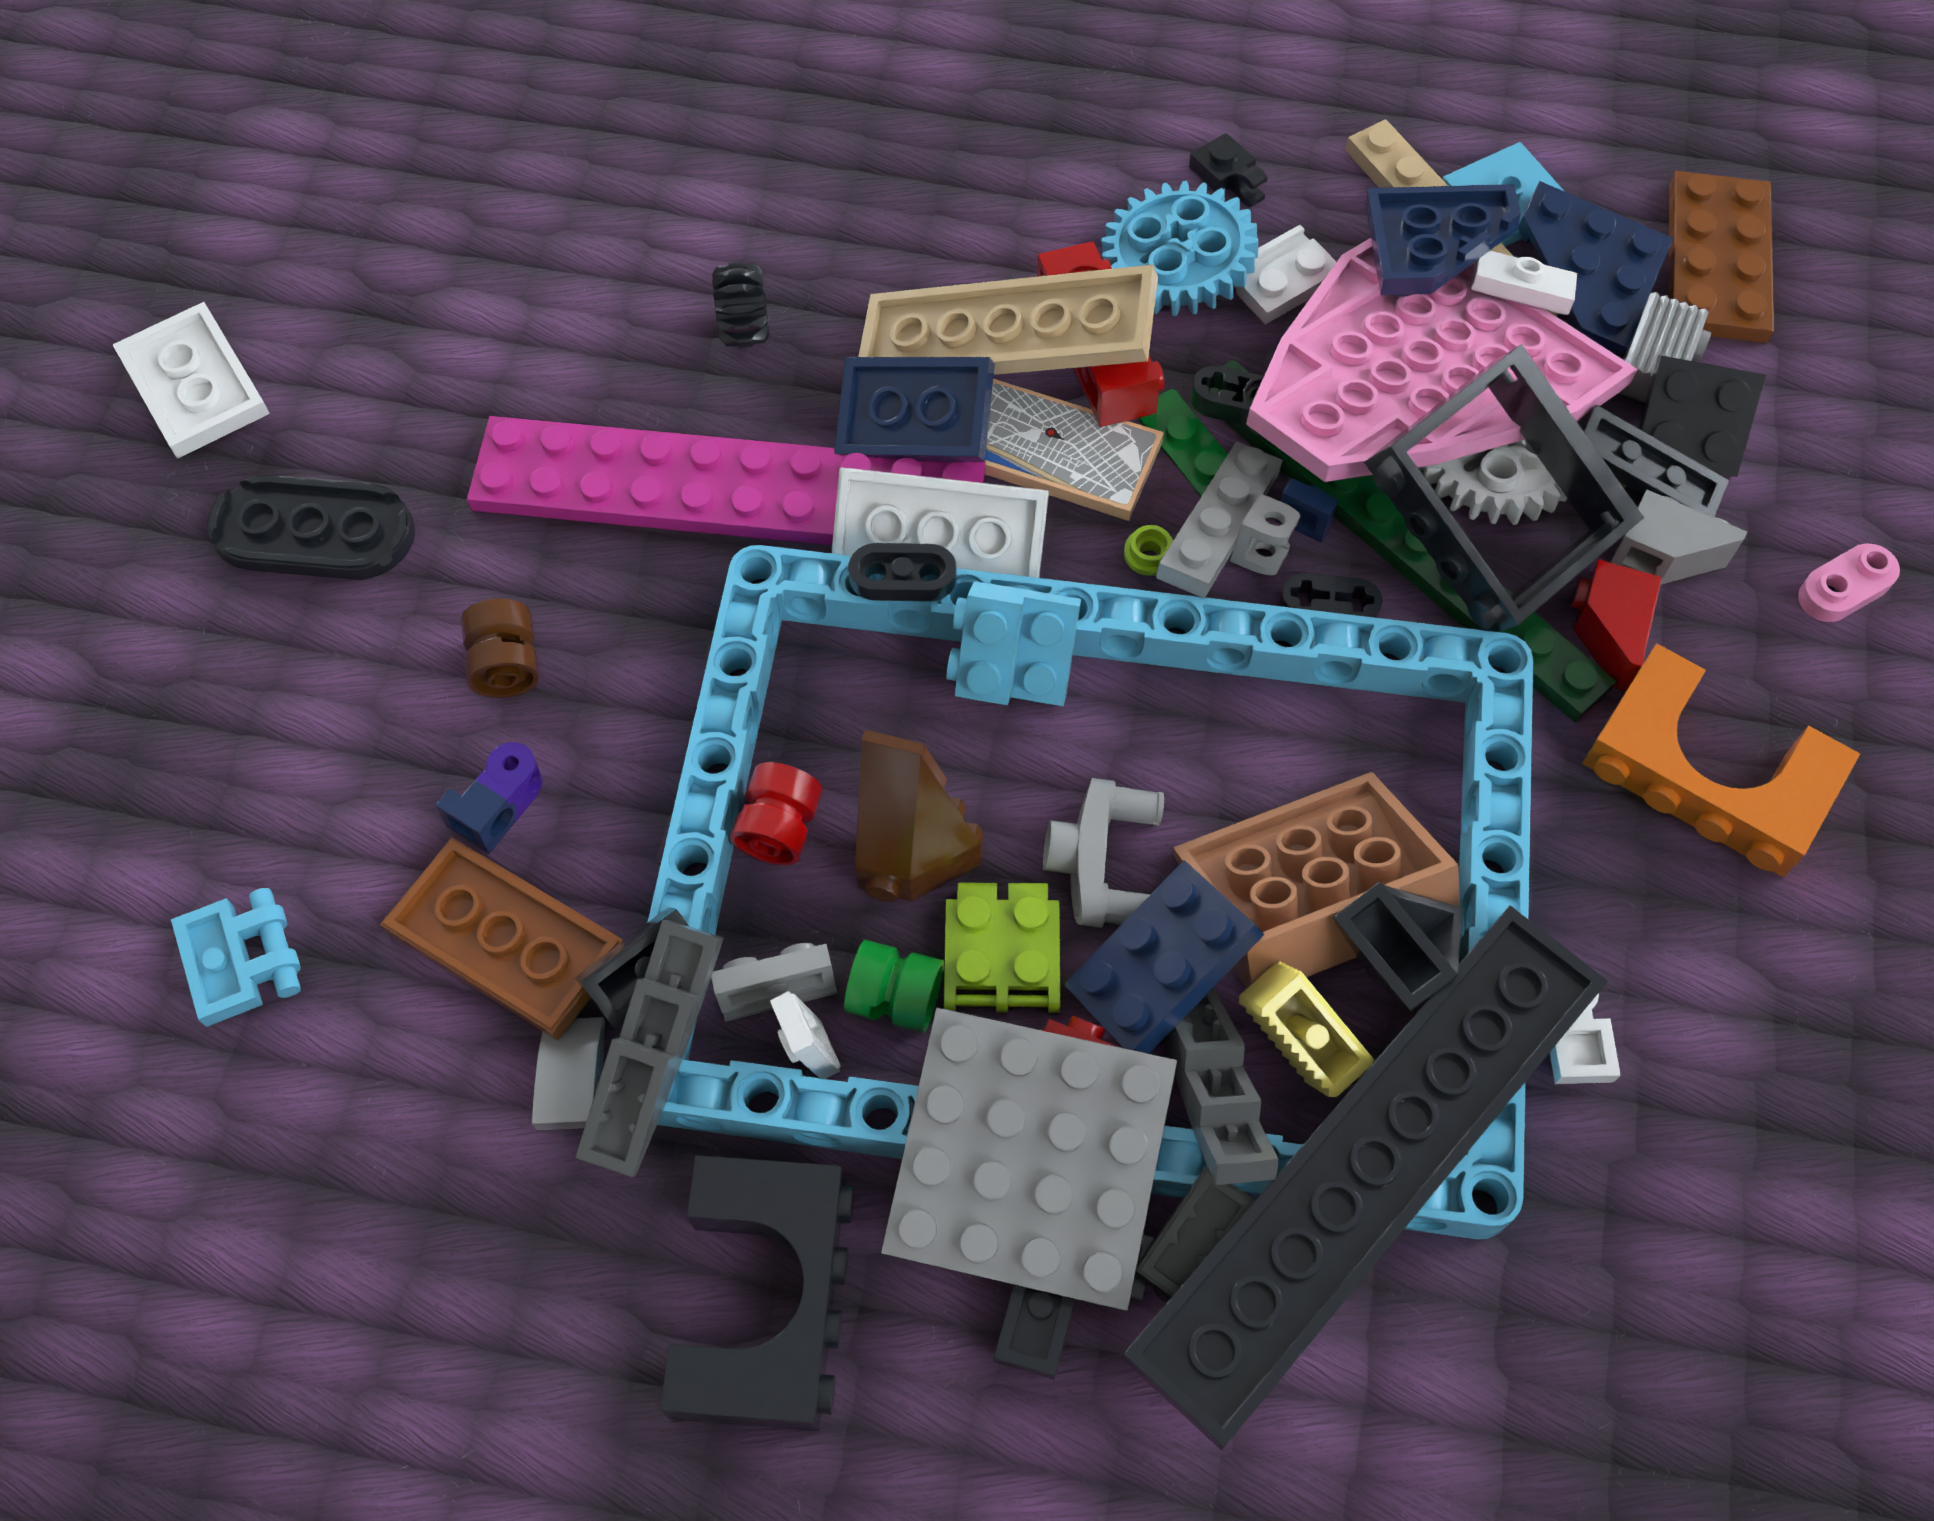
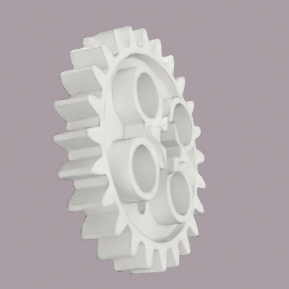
M1526 440L1436 465L1418 467V469L1424 470L1423 476L1429 484L1437 483L1435 493L1439 498L1447 495L1453 498L1450 510L1455 511L1462 505L1470 507L1469 517L1473 520L1481 511L1488 512L1491 524H1496L1500 514H1506L1511 523L1516 525L1522 512L1533 521H1536L1542 509L1552 513L1555 511L1559 500L1564 502L1567 500V497Z

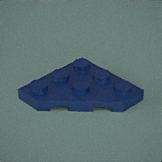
M1539 181L1520 220L1518 230L1525 243H1532L1543 265L1577 273L1575 300L1568 314L1570 317L1566 323L1621 358L1629 346L1673 238Z
M1514 184L1368 188L1365 205L1380 294L1397 296L1432 294L1516 232L1519 226L1521 211Z

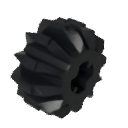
M732 262L726 266L716 267L712 274V285L720 340L726 347L738 346V348L753 347L754 344L765 343L769 336V324L762 270L756 263L744 264L743 262Z

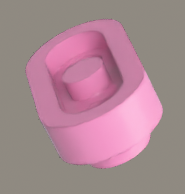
M1868 543L1857 545L1812 571L1799 589V603L1802 609L1814 619L1823 622L1839 621L1883 596L1899 577V563L1895 556L1882 546ZM1827 585L1834 587L1836 592L1829 589Z

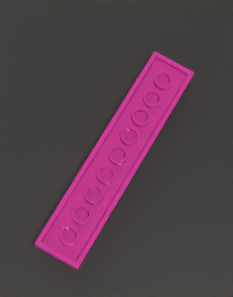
M489 416L467 501L471 511L832 545L840 468L985 483L986 462L917 461L907 457L898 460L867 457L861 453L841 455L835 454V448Z

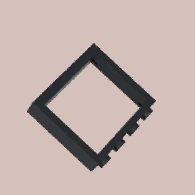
M1522 344L1491 362L1364 461V464L1373 475L1376 486L1390 498L1403 516L1409 532L1420 540L1436 562L1439 574L1447 582L1451 583L1466 604L1471 618L1484 631L1501 632L1519 625L1644 519L1642 513ZM1510 367L1518 379L1514 380L1507 368ZM1487 388L1491 390L1510 419L1521 426L1520 433L1589 528L1586 534L1511 597L1407 453L1409 449ZM1611 510L1617 519H1613L1608 511Z

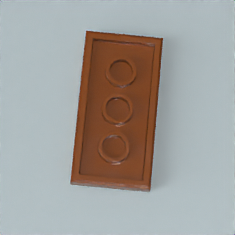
M454 838L447 842L380 924L382 929L393 938L557 1041L590 1000V997L575 978L624 941Z

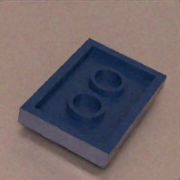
M845 357L834 453L841 455L861 453L867 457L898 460L907 457L917 461L985 462L995 363L990 357Z
M1183 860L1064 985L1124 1049L1149 1054L1265 934L1189 863Z

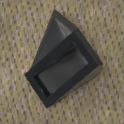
M1380 881L1333 916L1334 922L1370 978L1408 1012L1413 1011L1458 977L1463 909L1461 907L1385 886Z

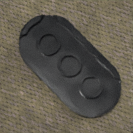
M279 475L252 476L240 481L242 486L236 488L231 493L228 489L224 491L213 503L207 518L209 536L216 550L225 561L244 570L343 579L372 578L391 570L399 564L409 552L415 536L413 517L399 496L388 487L362 482Z

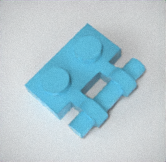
M261 888L251 892L249 899L253 910L238 916L235 906L226 898L171 919L197 1018L206 1027L263 1005L257 985L268 980L274 981L277 995L281 998L291 997L301 990L297 978V973L301 969L297 953L294 949H289L283 931L288 925L282 906L275 904L272 891L269 888ZM260 936L265 955L250 960L244 940Z

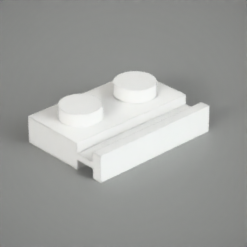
M1301 225L1259 247L1258 258H1255L1254 273H1246V286H1234L1236 294L1265 325L1309 300L1336 264L1331 255L1314 238L1309 240L1303 234L1304 228Z

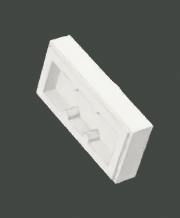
M1489 251L1475 263L1471 290L1568 315L1575 300L1577 273L1543 265L1540 261L1531 257L1516 258Z
M789 991L770 1000L782 1028L778 1030V1035L790 1060L793 1063L800 1060L820 1079H826L840 1072L839 1068L841 1065L821 1020L794 993L791 994Z

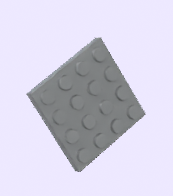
M936 1008L881 1253L1128 1311L1177 1060Z

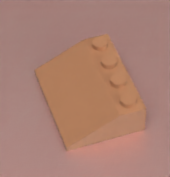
M1373 772L1173 847L1174 856L1179 865L1183 860L1189 863L1265 934L1232 968L1246 989L1279 961L1298 971L1301 970L1308 977L1356 958V954L1334 922L1333 916L1380 881L1385 886L1460 907L1458 864Z

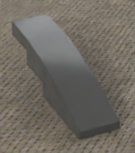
M662 920L645 977L637 979L620 1037L611 1041L575 1158L630 1177L636 1176L685 1054L716 964L723 937L671 920Z
M1213 987L1165 1037L1170 1059L1177 1060L1175 1076L1196 1140L1215 1185L1276 1180L1278 1157L1259 1122L1261 1099L1243 1067L1245 1045Z

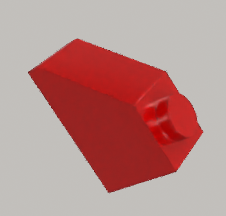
M1598 559L1589 578L1579 577L1574 588L1570 607L1578 609L1573 630L1600 668L1617 681L1614 685L1615 689L1627 691L1643 664L1662 577Z

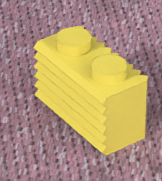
M1279 961L1239 995V1004L1246 1008V1013L1253 1016L1254 1022L1261 1025L1260 1030L1267 1033L1268 1039L1275 1042V1047L1282 1051V1056L1290 1060L1289 1064L1297 1069L1296 1073L1304 1077V1082L1326 1096L1338 1097L1373 1064V1057L1301 970L1298 971Z

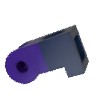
M507 742L499 745L490 753L487 758L486 770L478 776L462 796L449 788L435 806L446 827L490 854L538 796L542 789L543 778L532 751L521 743Z

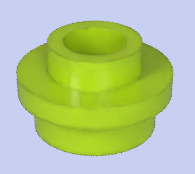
M1156 525L1142 526L1132 533L1125 543L1124 557L1126 563L1139 574L1156 576L1159 563L1174 540L1162 527ZM1150 550L1154 551L1158 555L1148 556L1143 554L1142 552Z

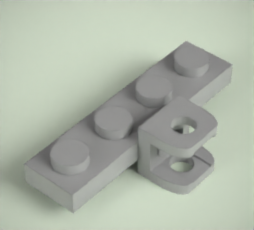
M1236 441L1160 561L1156 578L1205 599L1231 554L1230 562L1264 575L1277 574L1290 549L1288 540L1300 518L1299 512L1291 506L1266 496L1279 475L1283 460L1269 455L1258 448ZM1275 518L1281 521L1283 525L1274 526L1265 519ZM1256 549H1266L1273 556H1261L1256 552Z

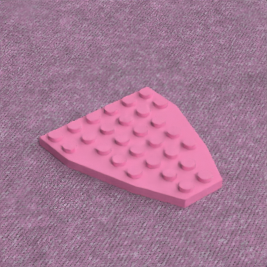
M1370 238L1341 255L1282 336L1250 407L1246 425L1321 480L1328 482L1372 475L1364 461L1491 362L1521 344L1576 422L1584 418L1595 405L1601 406L1629 386L1637 369L1545 309L1471 290L1475 268L1474 263L1432 294H1412L1409 296L1381 295L1372 240ZM1510 367L1507 368L1514 380L1518 379ZM1487 388L1409 449L1407 453L1417 467H1425L1522 441L1525 438L1520 433L1521 426L1510 419L1491 390Z

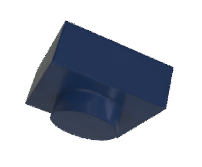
M1291 478L1282 493L1280 502L1291 506L1299 512L1300 518L1294 529L1295 531L1322 543L1331 528L1339 500L1328 495L1317 486L1306 485Z

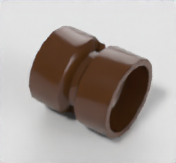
M493 598L472 604L463 611L461 626L463 645L467 651L465 666L467 684L470 690L478 695L489 698H507L528 692L536 686L539 673L536 651L532 645L534 642L532 614L529 607L513 599Z

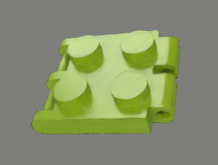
M958 883L957 899H946L944 1009L956 1012V1006L996 1007V1012L1008 1013V1007H1048V1013H1060L1059 900H1048V883H1008V900H997V883ZM956 989L996 990V995H956ZM1008 990H1048V995H1008Z

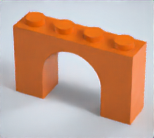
M1656 643L1582 764L1594 770L1596 775L1610 784L1620 785L1642 797L1653 809L1662 813H1670L1695 827L1696 831L1704 838L1714 842H1721L1743 854L1757 868L1774 872L1784 878L1805 856L1858 760L1860 753L1808 725L1788 749L1771 781L1767 784L1755 788L1738 789L1726 787L1707 779L1697 772L1686 760L1677 738L1679 716L1706 670Z

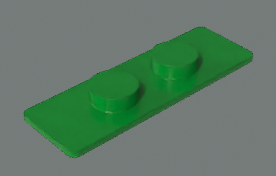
M1170 389L1158 395L1156 414L1138 419L1145 427L1164 432L1161 448L1201 497L1228 454L1178 392Z

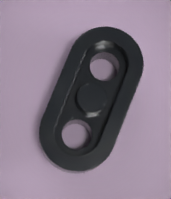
M866 544L852 554L848 563L852 589L859 596L868 600L936 601L949 595L954 589L957 580L954 556L949 550L936 544ZM873 574L885 576L881 580L868 579ZM926 575H935L938 577V579L932 581H924L922 580V577Z

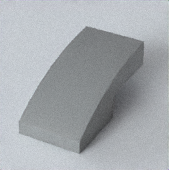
M603 1017L574 1019L558 1041L542 1031L532 1111V1125L536 1130L585 1128L598 1086V1077H601L603 1070L605 1020Z

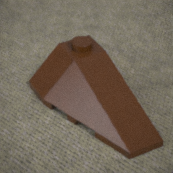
M869 730L864 731L861 740L855 870L858 888L864 889L866 894L881 901L894 902L897 898L914 901L980 866L983 859V831L978 824L965 821L964 814L967 807L960 798H950L944 790L947 778L923 743Z

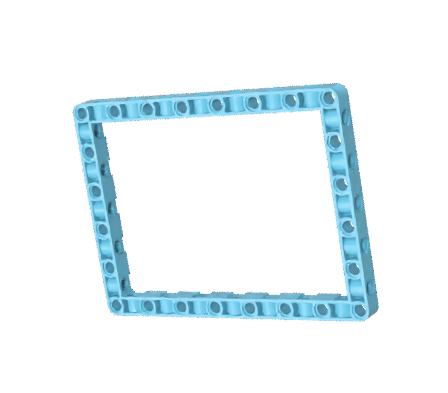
M764 545L748 546L737 552L729 565L648 922L665 909L672 907L678 910L690 927L715 935L734 848L730 841V834L737 815L742 810L782 620L961 642L963 631L953 630L956 602L958 597L967 599L974 581L1081 599L1078 617L1081 620H1078L1073 649V655L1465 702L1459 863L1460 907L1463 908L1459 952L1460 963L1509 905L1528 919L1533 695L1532 652L1526 642L1508 633L1213 598L1204 599L1196 596L956 568L957 580L954 589L949 595L940 600H868L861 596L853 595L856 592L851 587L848 563L851 556ZM873 574L868 579L881 580L885 576ZM926 575L922 577V580L924 581H932L938 579V577L935 575ZM757 579H766V581L759 584L751 583ZM1178 628L1186 633L1174 634L1168 631V629ZM1274 641H1285L1293 647H1282ZM1383 653L1392 654L1399 658V660L1388 659ZM1491 666L1500 667L1506 673L1497 672ZM737 669L748 670L741 676H729L732 671ZM1487 761L1498 762L1506 771L1494 769ZM723 763L729 765L724 771L717 774L706 772L709 767L715 764ZM1483 860L1496 862L1505 873L1492 872L1485 866ZM693 863L707 864L706 869L698 875L687 876L682 874ZM695 1023L682 1062L657 1125L902 1159L919 1086L849 1077L848 1082L803 1076L802 1070L732 1060L730 1061V1066L689 1061L696 1027ZM1525 1083L1405 1227L1406 1230L1471 1239H1489L1499 1234L1515 1219L1521 1211L1523 1202ZM762 1092H771L779 1097L775 1107L766 1113H755L749 1110L751 1100ZM878 1108L892 1110L897 1115L896 1121L891 1127L884 1130L870 1128L865 1121L867 1116ZM1164 1126L1151 1194L1183 1198L1204 1166H1207L1192 1129ZM1266 1134L1278 1157V1175L1303 1145L1282 1142L1283 1136ZM1272 1180L1234 1183L1233 1185L1256 1200ZM1481 1190L1491 1195L1497 1205V1215H1489L1480 1211L1473 1202L1472 1191Z

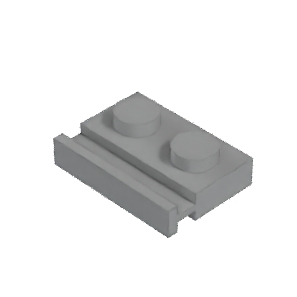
M799 943L783 949L778 956L757 960L753 957L738 958L726 963L722 970L714 971L711 976L715 996L724 1015L725 1022L774 1010L770 1000L788 991L791 994L794 993L802 1002L837 994L827 944L814 946L811 943Z

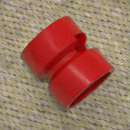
M760 763L755 767L745 793L749 804L744 805L743 810L738 813L730 834L731 843L746 855L760 861L783 866L796 864L799 862L806 842L808 828L805 826V823H809L814 819L823 794L822 785L810 774L798 768L782 763Z

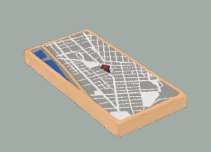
M993 379L985 454V475L1025 488L1049 490V496L1130 521L1160 450L1164 432L1130 421L1099 427L1092 409Z

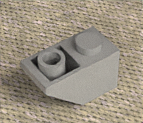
M1646 490L1637 506L1644 519L1622 536L1610 563L1662 577L1660 585L1725 568L1743 542L1747 531L1730 525L1721 518L1711 517L1680 504L1671 497L1661 496Z

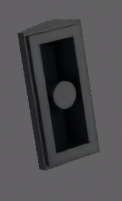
M669 907L575 978L615 1029L625 1021L637 979L645 977L662 920H671L689 926L677 909Z

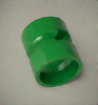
M863 940L850 972L845 994V1012L875 1021L884 1014H888L892 1025L924 1034L930 1024L937 1003L944 971V960L911 952L903 959L899 958L896 947Z

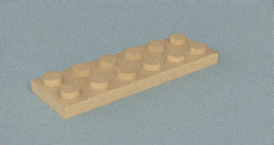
M1154 265L870 294L858 357H990L995 363L994 375L1146 362L1149 357L1158 276Z

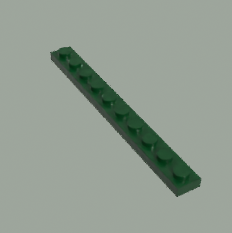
M1234 359L1223 366L1250 373ZM1211 388L1209 394L1218 396L1220 389ZM1237 392L1235 401L1241 402L1243 393ZM1224 421L1254 448L1282 459L1283 462L1280 470L1290 479L1294 478L1306 485L1317 486L1328 495L1338 499L1334 516L1461 626L1467 629L1484 630L1471 618L1466 604L1451 583L1447 582L1439 574L1436 562L1420 540L1409 532L1403 516L1390 498L1376 486L1372 475L1324 482L1251 427ZM1503 586L1508 595L1511 597L1513 594ZM1535 612L1519 625L1501 631V633L1517 636L1526 642L1533 657V687L1574 723L1578 722L1600 702L1617 682Z

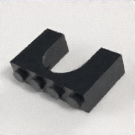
M695 1155L687 1218L693 1228L699 1231L761 1235L782 1243L800 1261L804 1284L801 1302L793 1319L782 1332L766 1343L746 1349L669 1344L660 1411L668 1419L820 1431L821 1414L832 1415L836 1376L826 1374L828 1348L839 1349L842 1328V1310L832 1309L835 1285H845L848 1269V1247H839L841 1223L852 1222L855 1196L854 1186L845 1185L842 1166Z

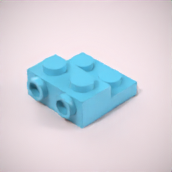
M974 581L967 599L958 597L954 611L953 630L963 631L961 649H951L946 678L947 680L956 681L955 696L1008 705L1010 698H1017L1064 707L1081 599Z

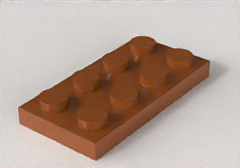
M1675 171L1669 183V236L1673 238L1669 247V300L1677 299L1679 303L1686 302L1688 306L1696 305L1698 309L1706 308L1708 316L1703 330L1711 332V337L1767 343L1774 332L1771 182Z

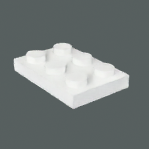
M204 302L113 344L177 459L270 414Z

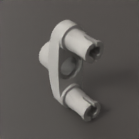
M1092 778L1080 809L1077 824L1049 821L1043 851V870L1070 874L1072 906L1078 925L1102 928L1104 923L1122 925L1150 896V894L1108 889V884L1104 883L1108 825L1111 820L1159 826L1164 809L1163 792L1117 787L1113 780Z

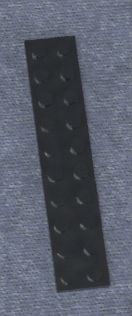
M1509 905L1459 963L1458 977L1428 999L1279 1172L1276 1180H1272L1123 1353L1122 1359L1222 1451L1602 990L1608 980Z

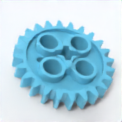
M1187 181L1182 182L1179 191H1172L1167 183H1163L1162 194L1155 195L1153 191L1146 188L1144 189V201L1140 202L1135 198H1128V211L1116 209L1114 211L1115 222H1109L1105 225L1106 237H1103L1101 240L1103 260H1109L1112 269L1154 265L1158 276L1154 314H1157L1163 305L1170 306L1172 316H1177L1180 307L1187 305L1190 312L1194 315L1197 314L1198 303L1203 301L1214 309L1216 308V296L1218 294L1231 300L1233 298V285L1245 287L1246 273H1254L1255 258H1258L1257 224L1251 223V211L1249 209L1240 210V199L1238 197L1225 202V189L1221 188L1212 195L1207 194V183H1202L1196 191H1189Z

